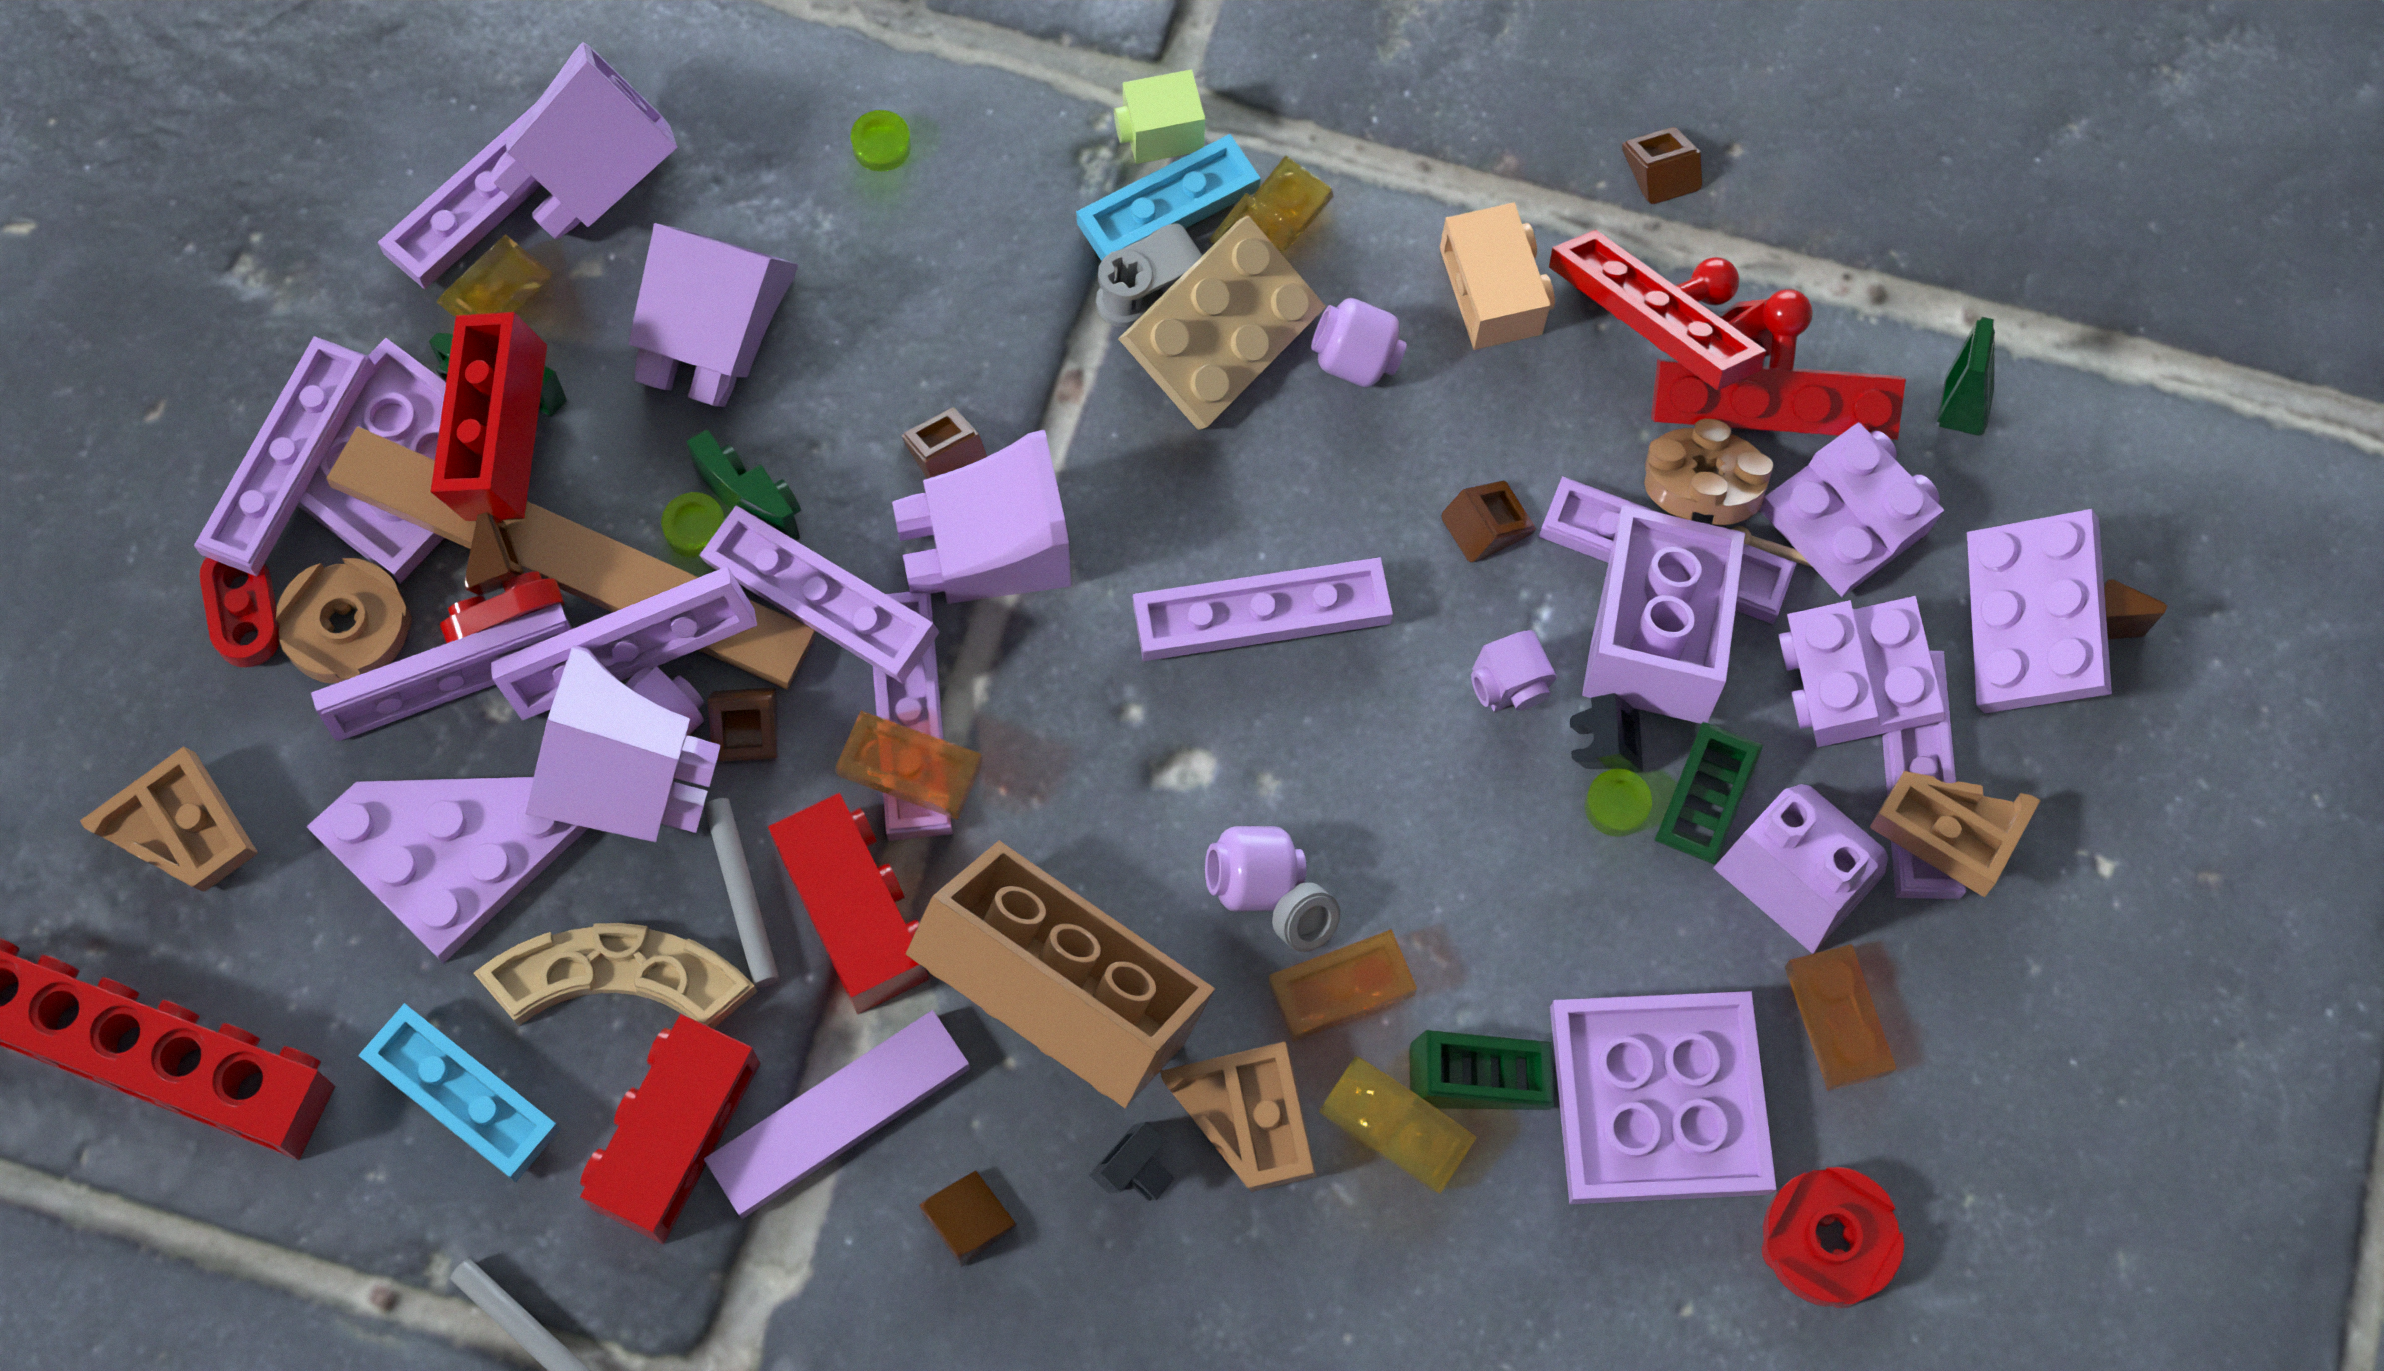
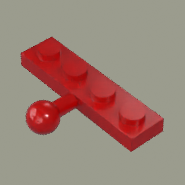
M1596 229L1552 247L1549 262L1550 269L1717 391L1761 371L1766 350L1699 303L1701 301L1708 305L1717 306L1727 303L1735 296L1739 288L1740 278L1736 267L1730 261L1720 257L1705 259L1696 266L1690 280L1675 286Z
M1783 289L1772 294L1763 308L1764 323L1773 334L1769 366H1762L1761 371L1717 391L1678 361L1657 358L1651 419L1654 422L1695 425L1697 421L1702 419H1715L1724 422L1730 428L1840 436L1859 422L1869 433L1880 431L1890 439L1898 440L1906 379L1901 376L1794 368L1797 337L1809 327L1812 321L1813 309L1809 299L1803 293L1794 289Z

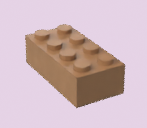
M1000 840L932 896L906 952L908 957L926 968L934 977L946 982L983 1008L987 1014L1003 1022L1037 1046L1041 1052L1060 1062L1090 1083L1098 1092L1108 1096L1125 1109L1185 1045L1215 991L1214 987Z

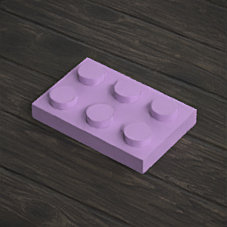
M2088 509L1967 532L1977 706L1984 713L2112 694L2099 518L2094 511Z

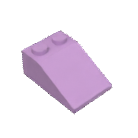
M1622 505L1591 640L1582 696L1591 698L1616 693L1636 709L1700 724L1702 722L1708 723L1727 678L1745 532Z

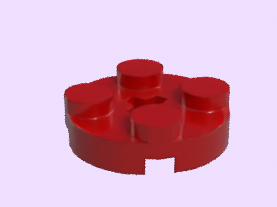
M1827 1167L1825 1170H1813L1792 1178L1776 1193L1764 1217V1240L1761 1248L1766 1264L1774 1270L1780 1282L1796 1296L1823 1307L1849 1308L1875 1295L1893 1279L1902 1261L1904 1237L1903 1231L1899 1233L1898 1221L1893 1213L1896 1208L1889 1195L1881 1186L1868 1176L1844 1167ZM1836 1220L1844 1225L1842 1238L1850 1243L1848 1251L1845 1252L1837 1248L1832 1253L1825 1251L1820 1246L1822 1239L1816 1234L1817 1224L1827 1227Z

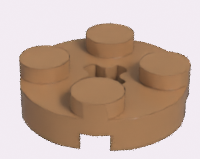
M1702 419L1696 422L1694 428L1670 431L1650 443L1645 462L1646 476L1644 484L1650 498L1662 509L1676 517L1692 521L1693 512L1704 515H1714L1712 522L1714 525H1728L1744 521L1761 509L1770 481L1773 463L1769 457L1761 454L1753 445L1740 437L1732 435L1730 427L1724 422L1715 419Z
M342 558L345 564H333L325 568L321 563L311 566L298 574L288 584L279 599L276 620L279 623V641L282 649L292 663L302 673L312 679L324 683H339L389 665L399 654L405 643L408 630L412 624V616L406 606L402 593L386 571L366 560ZM351 609L357 610L354 616L356 623L350 630L333 633L334 626L329 621L332 614L337 612L340 615H346Z

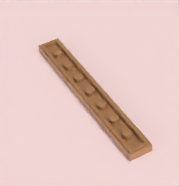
M357 426L326 478L329 486L471 549L476 521H465L430 492L435 460ZM528 501L526 503L524 519L503 520L508 527L524 573L538 571L542 579L554 578L559 589L611 612H616L699 578ZM749 600L755 610L757 626L698 649V651L789 690L816 637V631L801 622Z

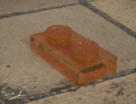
M860 711L835 769L837 775L841 778L958 820L983 761L982 755L978 752Z
M1392 929L1270 974L1268 979L1293 1042L1413 997L1417 991L1416 984Z
M1850 944L1789 960L1785 965V970L1827 1091L1888 1076L1893 1073L1897 1068L1853 945Z

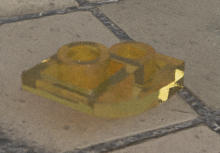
M1285 155L1253 196L1245 193L1209 238L1210 242L1214 245L1239 219L1249 215L1280 253L1283 254L1334 197L1332 188Z
M1357 1056L1354 1057L1318 1111L1368 1149L1380 1153L1429 1190L1441 1194L1477 1138L1417 1094Z

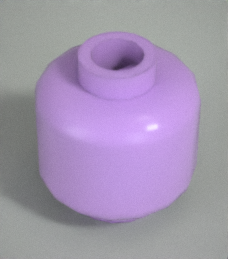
M1348 298L1337 307L1329 305L1326 308L1316 328L1311 349L1318 352V363L1326 373L1361 387H1370L1378 382L1384 373L1391 376L1396 373L1406 350V342L1398 339L1399 321L1393 314L1358 299Z
M1231 827L1221 834L1217 843L1210 844L1207 850L1205 860L1207 887L1212 895H1218L1220 902L1230 911H1274L1281 897L1290 892L1296 885L1305 883V855L1301 849H1295L1290 835L1280 827Z

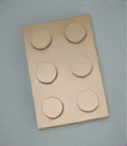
M1248 215L1239 219L1118 339L1197 430L1207 428L1326 306Z

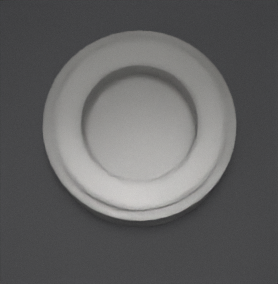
M1302 883L1296 885L1278 901L1272 917L1273 929L1277 936L1292 949L1299 952L1313 951L1324 945L1336 931L1340 920V907L1337 900L1321 886L1315 883Z

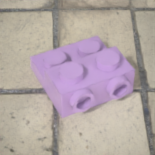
M1859 422L1816 452L1808 466L1766 495L1759 510L1841 598L1927 535L1944 512V509L1938 504L1940 497L1935 485L1923 475H1914L1912 477L1896 461V448L1890 438L1880 431L1869 433Z
M1916 596L1853 609L1851 600L1787 614L1790 632L1778 634L1786 670L1799 669L1804 687L1802 690L1792 691L1799 728L1813 727L1817 748L1945 721V711Z

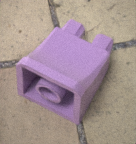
M582 42L572 53L544 94L506 139L507 151L501 156L491 171L490 176L492 182L514 201L535 180L543 185L551 194L532 212L533 218L557 240L575 228L580 222L589 227L677 148V144L671 127L664 117L594 49Z
M654 223L628 345L639 348L634 381L663 390H672L679 362L683 361L696 365L688 397L713 406L725 407L734 389L737 377H748L761 341L779 303L795 277L798 264L698 233Z
M1045 430L1028 433L1006 448L977 462L923 480L925 493L911 495L892 502L899 540L904 541L933 535L936 549L903 555L910 593L927 592L931 594L945 591L947 604L1071 587L1069 540Z
M573 645L547 719L525 814L656 842L661 824L696 833L708 791L673 782V778L709 787L721 745L686 735L690 718L669 711L637 694L615 678L598 661L590 649Z
M1800 784L1784 789L1715 865L1714 869L1814 954L1881 880L1886 871L1888 855L1885 848L1811 786Z

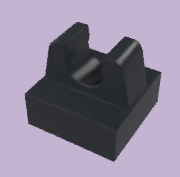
M1616 693L1591 697L1592 708L1573 715L1570 718V728L1580 735L1593 732L1594 740L1591 745L1584 749L1571 751L1572 759L1586 769H1610L1618 776L1643 772L1639 712Z
M1147 1122L1133 1125L1089 1174L1107 1193L1121 1192L1129 1184L1148 1201H1151L1152 1198L1158 1200L1175 1180L1153 1157L1166 1140Z

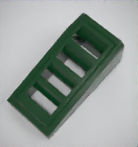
M1981 317L1980 320L1976 321L1945 375L1937 419L1939 427L1977 436L1983 435L1988 427L1995 385L1994 319Z
M1702 722L1654 841L1716 865L1764 745ZM1705 749H1710L1742 762L1738 773L1702 759ZM1696 772H1701L1733 785L1729 796L1692 782ZM1687 794L1722 807L1723 811L1720 818L1717 819L1683 805ZM1678 817L1714 831L1710 843L1673 829Z
M1426 1030L1410 1044L1411 1106L1437 1109L1550 1110L1554 1107L1551 1042ZM1441 1057L1444 1058V1083L1441 1082ZM1463 1058H1471L1472 1085H1465L1463 1083ZM1490 1058H1498L1499 1088L1491 1087ZM1516 1059H1526L1527 1090L1517 1089Z

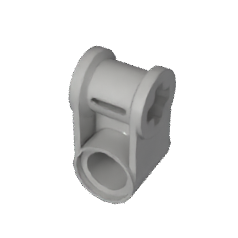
M1177 223L1163 226L1148 237L1123 249L1111 252L1103 258L1098 272L1100 288L1097 292L1096 308L1099 316L1106 323L1115 327L1126 328L1132 326L1203 256L1182 225Z

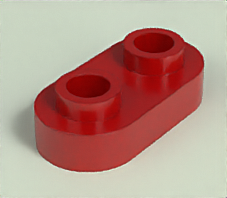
M206 557L201 565L199 576L212 645L225 661L234 666L247 668L264 663L273 656L280 644L279 623L276 620L277 608L268 566L264 563L258 576H254ZM244 575L248 576L243 586L236 589L230 588L235 578ZM251 631L258 632L257 638L252 643L240 645L241 638L246 633Z
M538 571L528 572L505 581L502 584L505 592L486 600L485 596H475L451 605L448 608L450 617L440 623L446 644L557 603H561L563 607L565 602L556 579H542Z

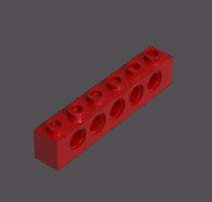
M0 938V994L7 986L19 982L15 997L9 1003L0 1006V1047L293 1159L300 1160L335 1088V1085L318 1071L321 1064L320 1060L288 1046H283L279 1055L257 1047L261 1040L259 1037L231 1024L222 1023L218 1032L197 1025L200 1018L198 1014L170 1001L162 1000L157 1009L138 1003L136 1001L140 995L139 992L105 977H101L97 987L77 980L76 978L80 971L56 958L42 954L37 964L16 957L20 948ZM79 1005V1013L75 1021L70 1026L57 1030V1023L61 1014L67 1008ZM140 1027V1036L137 1043L128 1051L117 1053V1045L122 1035L132 1028ZM201 1050V1060L197 1068L188 1075L178 1077L177 1069L181 1059L189 1052ZM254 1073H262L263 1082L258 1092L248 1099L238 1100V1089L242 1081Z

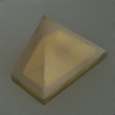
M505 234L439 297L437 303L455 318L456 315L516 313L550 279L553 273Z

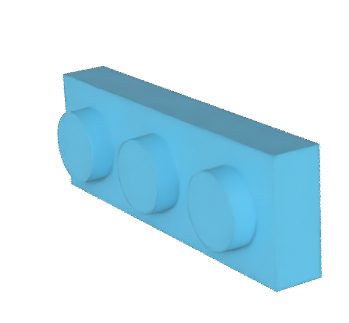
M1228 134L1076 211L1077 225L1102 261L1111 252L1138 242L1163 226L1179 223L1184 228H1187L1260 191L1261 178L1231 134Z
M405 1003L358 1055L364 1062L515 1183L561 1130L554 1121Z

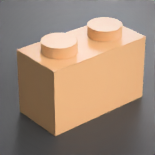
M1515 202L1446 217L1440 251L1473 350L1542 335L1549 310L1554 309L1555 306L1554 290L1547 274H1539L1534 259L1537 256L1534 231L1529 223L1522 224Z

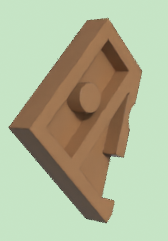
M184 746L80 820L83 827L88 831L107 839L134 856L203 892L258 854L196 752Z
M1904 771L1893 786L1869 828L1985 898L1996 884L2041 800L2020 793L2014 802L1983 796V786L1960 781L1945 783L1939 781L1934 776Z
M1286 1042L1160 1071L1164 1084L1251 1192L1317 1177L1290 1051Z

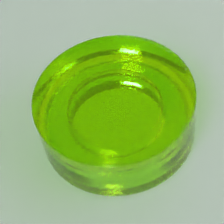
M887 110L870 111L859 117L851 129L850 137L853 154L856 160L869 170L879 172L893 170L903 164L910 154L911 141L908 125L902 117L894 112Z
M689 492L677 496L668 503L661 517V526L666 541L672 550L685 557L697 558L700 557L703 549L723 524L725 517L720 505L711 496L699 492Z
M1625 769L1607 770L1598 775L1591 783L1585 797V812L1590 823L1600 832L1615 837L1627 836L1640 829L1647 819L1652 806L1651 792L1646 782L1634 772Z

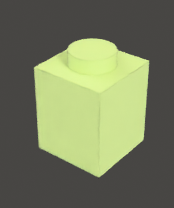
M1192 69L1123 82V107L1114 108V119L1120 143L1130 142L1136 164L1191 154L1204 147L1205 115Z

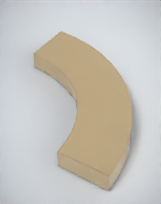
M596 923L593 927L569 930L554 935L551 932L542 934L494 957L474 972L475 976L518 1026L548 1007L565 1000L599 993H621L655 1000L714 1029L758 992L755 985L735 966L716 952L691 939L685 940L672 934L651 930L648 926L625 923Z

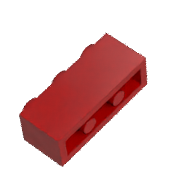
M515 312L456 315L430 492L465 521H476L477 515L485 512L501 520L525 518L547 344Z
M839 792L768 826L775 847L857 1015L929 980L926 968L906 955L919 922L915 919L905 924L895 904L904 899L905 896L889 863L877 868L867 848L877 843V840L861 807L849 812Z
M681 1013L672 1030L668 1028L662 1029L654 1040L647 1058V1064L651 1065L649 1072L639 1090L632 1087L621 1100L614 1117V1124L618 1126L606 1150L598 1148L592 1154L580 1179V1185L585 1187L580 1198L593 1211L663 1245L707 1165L704 1158L714 1152L761 1064L752 1047Z

